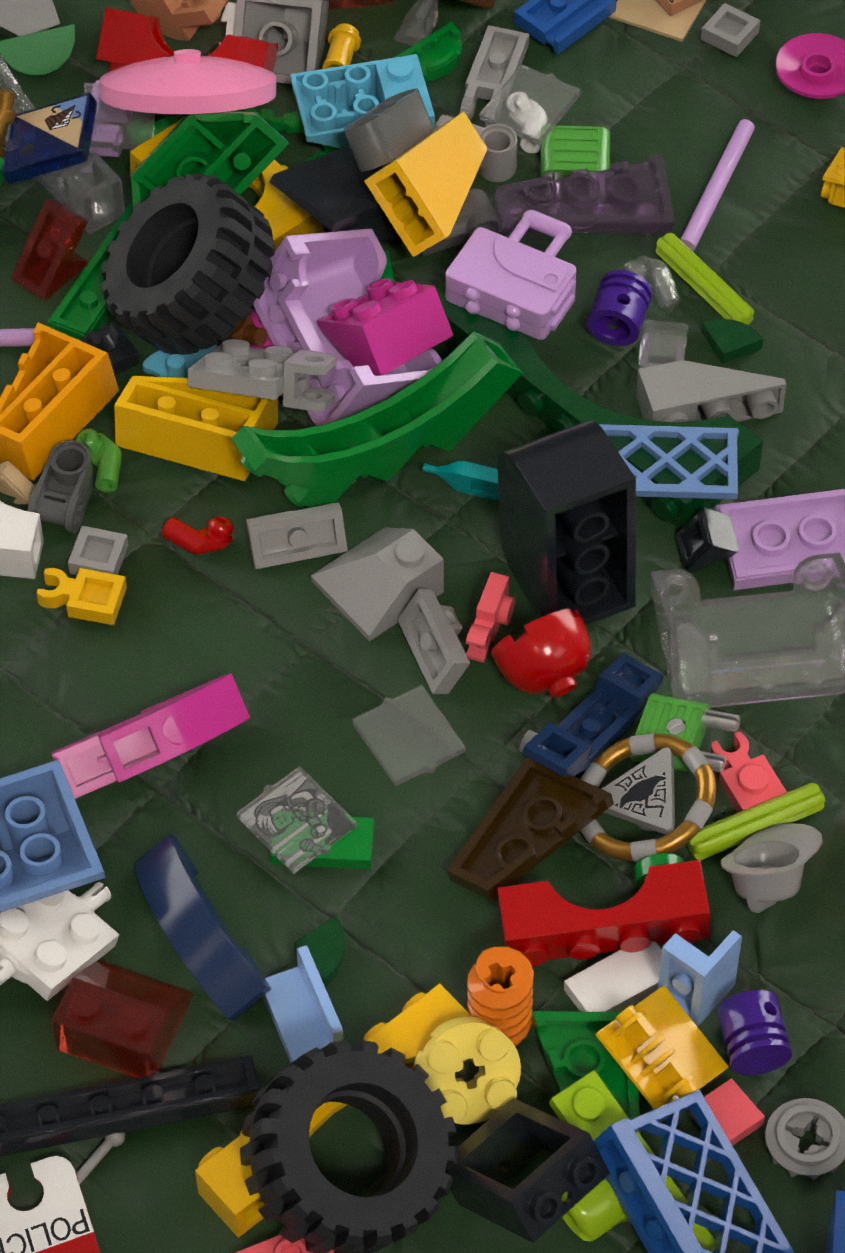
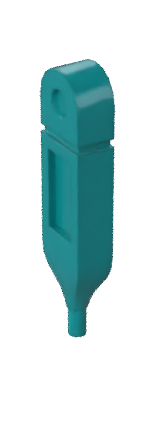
M456 461L444 466H433L425 463L423 465L422 471L436 474L456 491L499 501L498 471L496 468L466 461Z

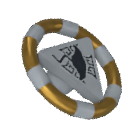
M650 733L631 736L615 743L600 753L581 777V780L596 787H599L607 771L618 762L632 755L655 753L602 788V790L611 793L614 804L604 813L632 822L644 831H657L665 834V836L659 839L631 843L623 842L607 835L599 822L594 819L580 831L588 843L609 857L638 862L651 855L670 854L692 840L702 830L712 813L716 797V783L712 766L697 747L679 737ZM674 756L683 760L696 777L698 786L695 802L683 823L676 829Z

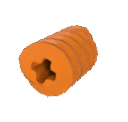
M495 946L481 952L476 960V964L473 965L468 974V1013L472 1017L483 1019L489 1024L498 1027L515 1046L527 1037L532 1027L534 971L530 961L520 951L510 947Z

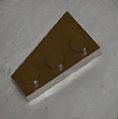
M527 757L447 869L450 880L491 901L498 896L499 887L514 884L614 804L611 793L574 776L563 777Z

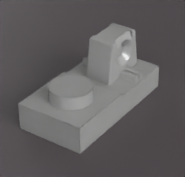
M339 502L246 519L252 561L255 569L348 551L342 508Z
M418 589L397 621L432 694H449L470 664L465 650L457 637L463 627L453 607L439 604L433 589Z

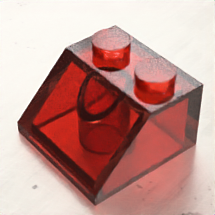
M97 960L72 978L51 1020L56 1048L58 1051L135 1078L157 1074L193 998V992Z

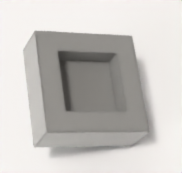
M724 3L702 27L701 40L737 57L759 33L760 20Z
M82 526L68 561L69 574L77 575L79 568L118 575L129 546L127 535Z

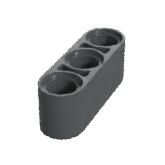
M414 88L387 98L343 130L360 172H365L393 161L434 129L419 90Z

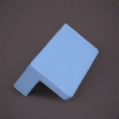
M734 930L710 956L701 952L676 933L662 947L658 989L664 985L697 1027L735 985L742 936Z
M307 945L297 948L298 967L265 978L271 990L263 998L290 1063L316 1047L322 1049L330 1042L343 1040L342 1026Z

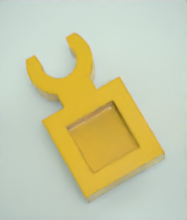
M47 568L44 570L45 584L56 586L57 588L54 590L38 589L37 599L39 605L45 608H58L65 604L68 617L109 625L115 624L127 589L125 576L79 568L77 577L74 579L68 578L65 572L60 569Z

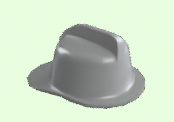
M787 823L770 826L748 837L732 853L721 859V868L731 873L735 890L740 897L747 900L750 911L760 913L774 905L777 901L791 898L799 892L804 864L819 850L823 843L822 834L815 827L805 824Z

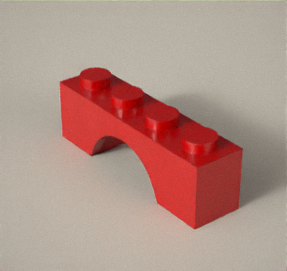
M105 8L96 59L109 61V70L113 71L141 61L174 56V50L167 44L162 35L158 17L117 8ZM227 34L220 46L208 56L238 60L273 72L279 44L241 35Z
M700 860L649 867L647 877L640 890L623 904L607 909H586L573 905L563 899L554 890L549 881L498 888L499 910L505 947L520 951L530 961L531 966L541 965L547 960L568 957L579 960L589 959L598 953L619 950L630 953L640 952L647 949L651 942L656 941L658 945L666 944L675 933L690 944L696 943L700 939L710 938V909Z

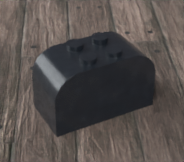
M589 420L500 452L497 459L502 546L508 566L537 618L539 619L563 609H571L572 613L578 610L584 624L588 625L636 607V478L602 427L597 422Z

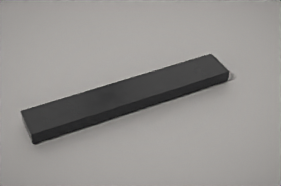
M246 1056L1 1104L0 1157L253 1107L252 1101L260 1090L253 1057Z

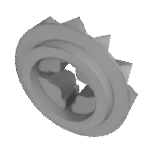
M800 1098L782 1104L770 1116L765 1132V1146L768 1147L772 1155L773 1164H780L787 1169L791 1177L799 1174L810 1176L813 1181L822 1174L828 1172L834 1174L838 1166L845 1159V1119L834 1107L817 1099ZM812 1124L816 1125L814 1132L816 1134L815 1142L821 1146L811 1145L808 1151H804V1154L799 1153V1139L794 1135L803 1137L806 1131L810 1130Z

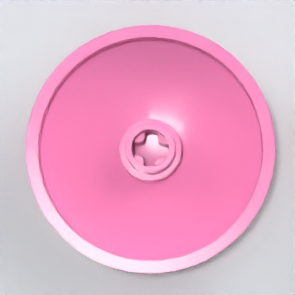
M194 49L174 51V56L133 63L110 71L100 78V98L105 104L119 109L145 113L205 114L228 112L263 105L276 97V75L272 71L238 60L201 56V51Z

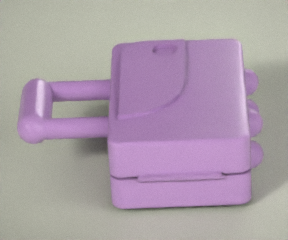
M528 210L523 214L522 219L508 238L482 227L477 228L446 270V300L466 309L470 314H479L505 325L511 331L517 330L539 340L545 339L551 330L555 331L575 301L576 267L555 257L566 240L571 237L572 229L570 225L538 211ZM528 228L554 237L545 252L519 242Z

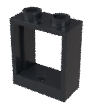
M514 1098L457 1147V1165L445 1171V1174L450 1175L453 1179L450 1190L458 1205L532 1243L610 1174L589 1132ZM540 1149L553 1154L514 1190L502 1185L506 1179ZM567 1192V1198L562 1202L561 1197Z

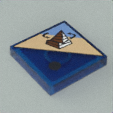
M91 92L15 114L14 122L11 124L2 174L9 184L88 161L98 104Z

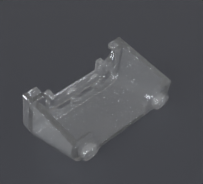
M840 552L814 555L801 561L794 570L793 591L701 600L698 582L691 573L679 569L651 572V593L673 697L708 703L710 708L845 693V563Z

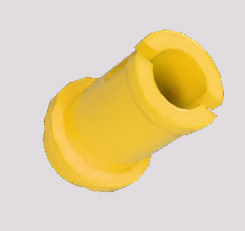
M343 23L337 25L329 32L328 42L330 46L322 69L351 64L354 52L361 45L359 31L354 26Z

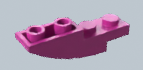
M228 673L140 711L141 714L51 752L54 761H60L73 796L76 799L117 780L120 783L177 757L250 719V716L232 673Z

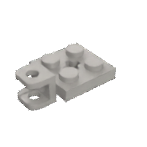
M230 339L223 341L222 344L188 368V386L275 400L283 394V407L324 411L335 402V391L310 386L311 375H327L329 370L337 366V357L328 353L300 349L293 354V350L285 346H270L266 349L250 347V343L247 341Z

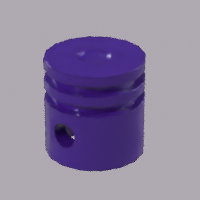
M613 270L606 273L601 279L587 318V327L590 333L598 340L609 345L627 346L634 343L639 337L649 303L652 299L653 290L650 284L642 276L631 271ZM608 325L616 326L618 329L612 330Z
M768 990L744 991L732 995L718 1006V1018L724 1042L727 1046L730 1066L734 1072L741 1075L764 1074L777 1070L791 1059L792 1050L789 1045L788 1035L786 1034L779 1000L775 993Z

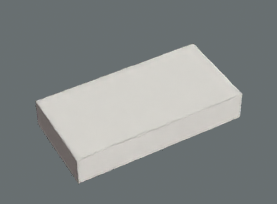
M655 941L651 942L647 949L640 952L630 953L619 950L565 980L564 991L580 1012H621L628 1006L636 1004L658 990L662 949Z

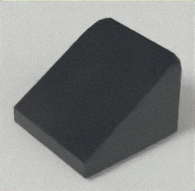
M703 508L676 533L684 570L688 573L728 559L739 552L732 519L725 513Z

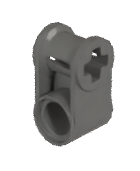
M67 440L53 447L39 482L32 490L27 510L28 512L39 513L40 520L43 522L65 526L66 531L70 533H76L79 530L84 518L85 508L95 487L89 449L83 443Z

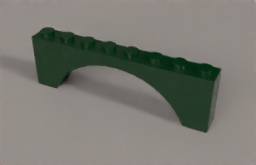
M446 279L435 287L454 335L442 343L454 351L472 332L499 342L523 372L506 393L515 399L528 415L539 418L554 433L589 420H593L598 424L738 428V487L760 469L763 441L731 416L726 415L695 422H661L631 417L599 406L582 397L559 380L542 362L526 334L517 330L511 331L505 325L479 314H470L466 309L446 300ZM608 436L618 452L633 441L629 436ZM654 437L650 440L666 454L682 443L679 438ZM703 438L700 441L715 455L727 447V439ZM642 447L626 458L641 473L658 461ZM691 448L675 460L691 474L707 463L705 459ZM667 467L650 479L655 484H680L682 482ZM714 469L700 480L704 485L728 486V478L717 469ZM639 497L653 508L660 519L665 522H671L679 529L683 528L703 508L712 509L723 500Z

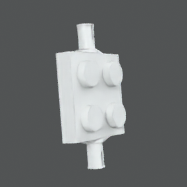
M97 882L80 897L67 890L1 912L0 986L9 978L14 977L16 980L31 986L48 1001L114 948L120 934L94 912L111 899L108 887L106 886L102 890L104 884Z

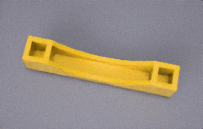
M439 983L426 994L420 992L414 995L405 1004L398 1016L387 1024L381 1022L372 1027L366 1033L363 1040L376 1042L379 1046V1054H382L389 1048L405 1054L406 1058L403 1064L411 1069L414 1067L419 1050L423 1052L426 1044L432 1039L430 1034L439 1025L455 1018L472 1016ZM327 1102L319 1106L312 1116L309 1138L334 1113L347 1106V1104ZM242 1133L225 1148L216 1147L208 1152L195 1170L198 1194L238 1238L263 1219L258 1209L265 1205L259 1193L249 1195L244 1181L252 1176L251 1165H241L240 1148L250 1141V1137H246Z

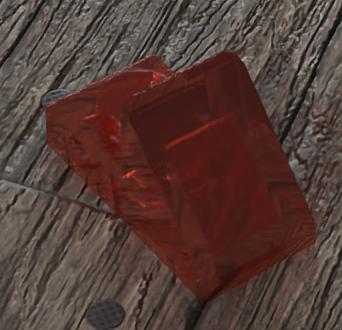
M46 199L10 279L43 300H48L88 263L87 259L75 252L88 224V220L60 202Z

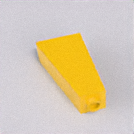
M464 111L433 130L403 154L364 180L413 257L450 235L487 151L486 145Z

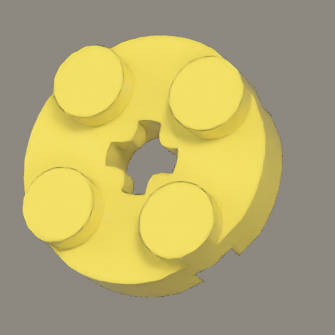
M459 1017L444 1022L430 1034L432 1039L426 1044L423 1052L419 1050L416 1056L414 1066L419 1064L429 1074V1077L424 1082L432 1092L440 1088L447 1101L440 1106L444 1118L453 1117L454 1123L466 1125L486 1121L492 1118L513 1098H517L516 1088L521 1075L518 1051L514 1043L498 1027L489 1024L483 1019ZM471 1059L475 1066H479V1072L469 1082H465L462 1078H455V1072L463 1069V1061Z

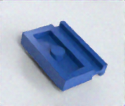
M529 0L514 11V24L542 44L549 43L554 47V52L560 54L616 12L617 0Z

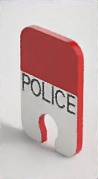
M53 1156L31 1163L36 1181L44 1188V1195L39 1205L29 1211H19L10 1206V1184L5 1173L0 1174V1253H101L76 1171L70 1161L64 1157Z

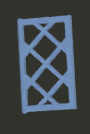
M599 424L607 436H629L633 439L632 442L619 451V454L636 478V496L709 499L738 498V428ZM654 437L679 438L682 443L666 454L650 440ZM703 438L727 439V447L715 455L700 441ZM641 447L658 460L642 473L626 460V458ZM690 448L707 461L706 464L693 474L689 473L675 461ZM667 467L682 482L680 484H655L650 479ZM714 469H717L728 478V486L704 485L700 480Z

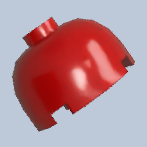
M563 609L524 625L526 632L516 642H514L509 634L493 647L491 654L508 683L519 691L531 695L549 692L552 699L561 697L578 686L575 678L585 671L591 657V639L587 627L578 610L572 613L571 609Z

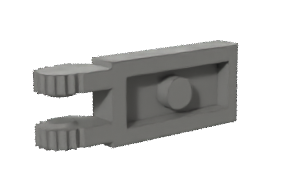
M488 25L465 83V94L459 112L462 113L464 111L470 122L475 113L477 99L481 98L490 100L485 112V126L498 124L503 103L507 104L529 46L528 33Z

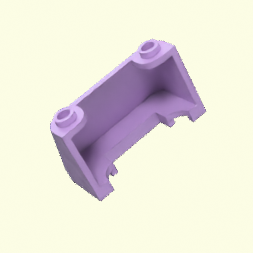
M372 229L286 236L276 249L275 255L270 257L273 264L271 275L266 277L264 281L266 289L260 299L256 298L253 305L273 345L289 347L293 350V354L300 349L328 353L337 357V366L329 370L327 375H311L310 386L335 391V402L326 410H307L316 426L326 425L358 414L389 399L419 380L442 362L438 353L431 348L385 375H373L369 365L352 366L349 360L342 355L320 330L317 320L330 314V307L333 304L348 298H359L367 293L366 287L380 280L387 260L386 254Z

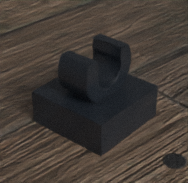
M116 321L109 322L108 327L97 332L92 330L88 332L86 337L80 339V341L108 353L114 375L140 364L137 350Z

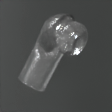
M645 255L638 256L636 261L631 260L626 263L624 270L642 276L652 286L660 308L670 307L680 301L669 267L664 262Z

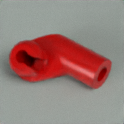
M217 516L209 520L208 528L196 530L179 519L171 517L163 527L162 537L191 554L200 555L224 550L233 540L231 534L234 527L229 519Z

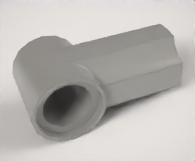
M441 115L435 124V129L454 117ZM472 124L487 147L485 156L478 169L480 175L492 182H504L510 179L517 169L516 132L504 124H491L484 128Z

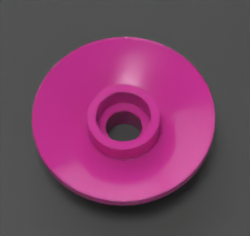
M809 33L789 40L781 47L777 54L776 72L779 79L791 91L808 98L828 99L845 94V40L824 33Z

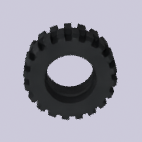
M188 174L186 177H175L168 180L167 186H157L149 192L150 197L145 201L140 200L132 209L133 214L127 221L123 220L117 229L119 234L116 240L110 243L107 250L109 259L108 262L103 264L102 270L105 280L102 283V290L111 315L155 348L160 349L164 353L181 355L198 353L199 348L209 349L217 344V339L228 337L236 330L235 325L241 319L246 320L253 311L251 306L256 298L260 299L266 289L264 281L266 277H270L273 268L270 257L275 255L272 229L269 221L264 218V214L220 179L212 175Z
M346 1040L330 1042L322 1049L316 1047L270 1078V1083L259 1090L252 1101L255 1111L245 1117L241 1133L246 1137H250V1141L240 1148L241 1165H251L252 1176L244 1180L249 1195L260 1194L265 1205L258 1209V1211L267 1223L276 1218L284 1225L279 1235L292 1244L302 1238L307 1240L306 1251L327 1253L334 1250V1253H373L418 1230V1225L430 1220L439 1209L437 1200L448 1195L453 1179L450 1175L445 1174V1171L457 1165L458 1149L455 1146H449L448 1137L456 1134L453 1117L444 1118L440 1106L447 1101L440 1088L432 1092L424 1081L429 1077V1074L419 1064L411 1069L403 1064L406 1058L405 1054L393 1048H389L382 1054H379L377 1043L360 1040L351 1047ZM340 1102L353 1106L367 1115L380 1131L387 1150V1171L380 1190L368 1197H358L345 1193L333 1186L317 1168L310 1150L309 1129L315 1110L322 1104Z

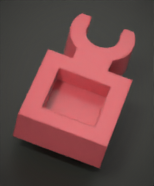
M491 572L476 609L475 622L472 624L466 638V644L469 645L466 653L468 659L484 663L488 656L491 642L495 640L500 625H508L511 620L515 598L509 596V576Z
M742 732L734 733L733 745L737 750L735 752L724 751L717 740L712 742L710 753L726 757L724 771L720 772L719 784L737 813L787 793L764 754L750 759L748 756L749 741Z

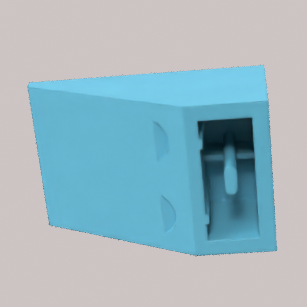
M417 54L290 74L307 142L351 149L343 130L345 127L387 98L414 88L419 90L433 129H435V114Z

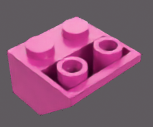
M385 278L375 281L366 287V294L357 299L348 298L333 304L330 307L331 313L317 320L320 330L342 355L349 360L352 366L369 365L373 375L377 376L385 375L454 336L435 286L415 284L413 280L401 283L392 282L391 278Z

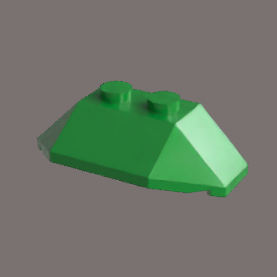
M228 111L187 114L131 174L133 208L140 200L145 201L150 197L149 192L157 186H167L168 180L175 177H186L188 174L212 175L241 195L287 147L289 142L256 112Z

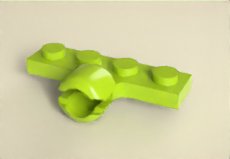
M595 1070L552 1097L549 1105L560 1120L589 1132L593 1141L610 1125L628 1118ZM637 1132L636 1134L647 1153L654 1155L640 1133ZM667 1176L665 1184L674 1200L686 1205V1198L672 1178ZM606 1178L562 1217L569 1228L584 1241L597 1239L620 1222L631 1223ZM567 1192L562 1195V1202L566 1200ZM694 1223L693 1233L702 1248L714 1253L715 1239L707 1228Z

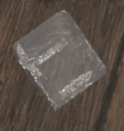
M419 0L406 14L394 35V40L413 46L429 36L438 21V0Z
M646 319L641 333L639 366L650 367L684 360L689 325Z

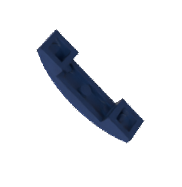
M622 653L599 675L595 690L560 724L556 726L549 722L524 746L522 754L563 777L577 775L587 769L600 753L614 745L645 708L651 693L656 692L662 683L664 675Z
M170 833L133 864L142 892L164 933L195 979L228 1019L235 1020L271 990V987L249 952L236 944L196 880L195 876L199 872L175 835Z

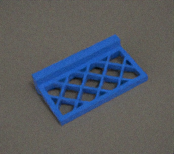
M700 1090L630 1121L628 1118L610 1125L594 1140L610 1171L606 1180L611 1185L615 1196L648 1253H713L702 1248L693 1233L694 1223L717 1232L714 1253L726 1252L728 1237L750 1246V1253H795ZM688 1109L691 1110L701 1127L699 1139L676 1129L679 1113ZM667 1119L666 1125L663 1124V1123H660L661 1121H664V1120ZM644 1130L663 1138L659 1157L647 1153L636 1134L637 1132ZM673 1143L696 1152L693 1172L670 1162ZM707 1157L722 1163L728 1174L726 1186L703 1176ZM667 1176L690 1185L686 1205L674 1200L665 1184ZM701 1190L723 1199L720 1219L697 1210ZM734 1204L749 1210L756 1222L754 1233L731 1224Z

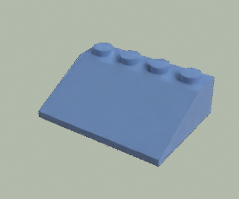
M59 760L0 778V913L105 878L104 870Z

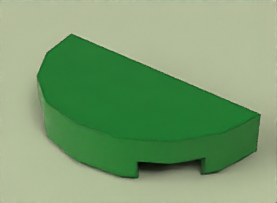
M451 21L395 57L417 54L424 80L434 81L448 75L459 64L462 56L460 30Z
M75 24L0 40V61L4 62L11 70L19 72L24 76L46 75L59 69L71 55L75 43Z

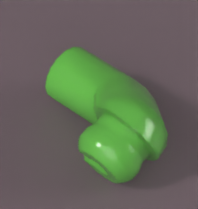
M92 428L81 431L76 441L83 443L89 449L92 464L97 468L95 487L102 492L110 493L118 488L122 462L120 448L104 434L97 433Z

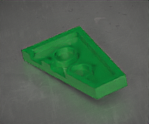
M532 1011V1026L559 1093L595 1070L628 1118L632 1120L640 1116L639 1090L595 1035L614 1021L615 1017L621 1012Z

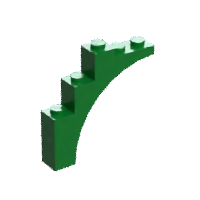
M472 332L446 359L419 380L389 399L358 414L326 425L299 430H263L243 425L231 439L242 453L240 461L246 469L258 477H262L264 474L275 478L285 485V495L296 506L312 508L332 504L337 501L359 475L364 478H368L370 475L389 482L421 446L429 448L432 445L450 452L523 372L499 342Z

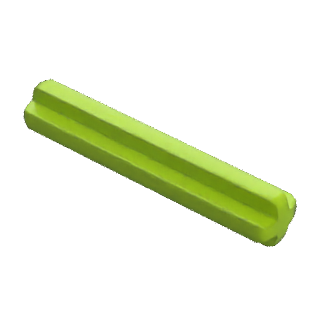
M667 233L664 237H660L657 240L656 253L724 319L739 321L747 325L753 321L754 309L674 233Z
M816 783L806 784L704 826L687 843L688 849L695 860L708 858L743 843L748 837L759 830L774 825L792 823L823 810L824 794Z

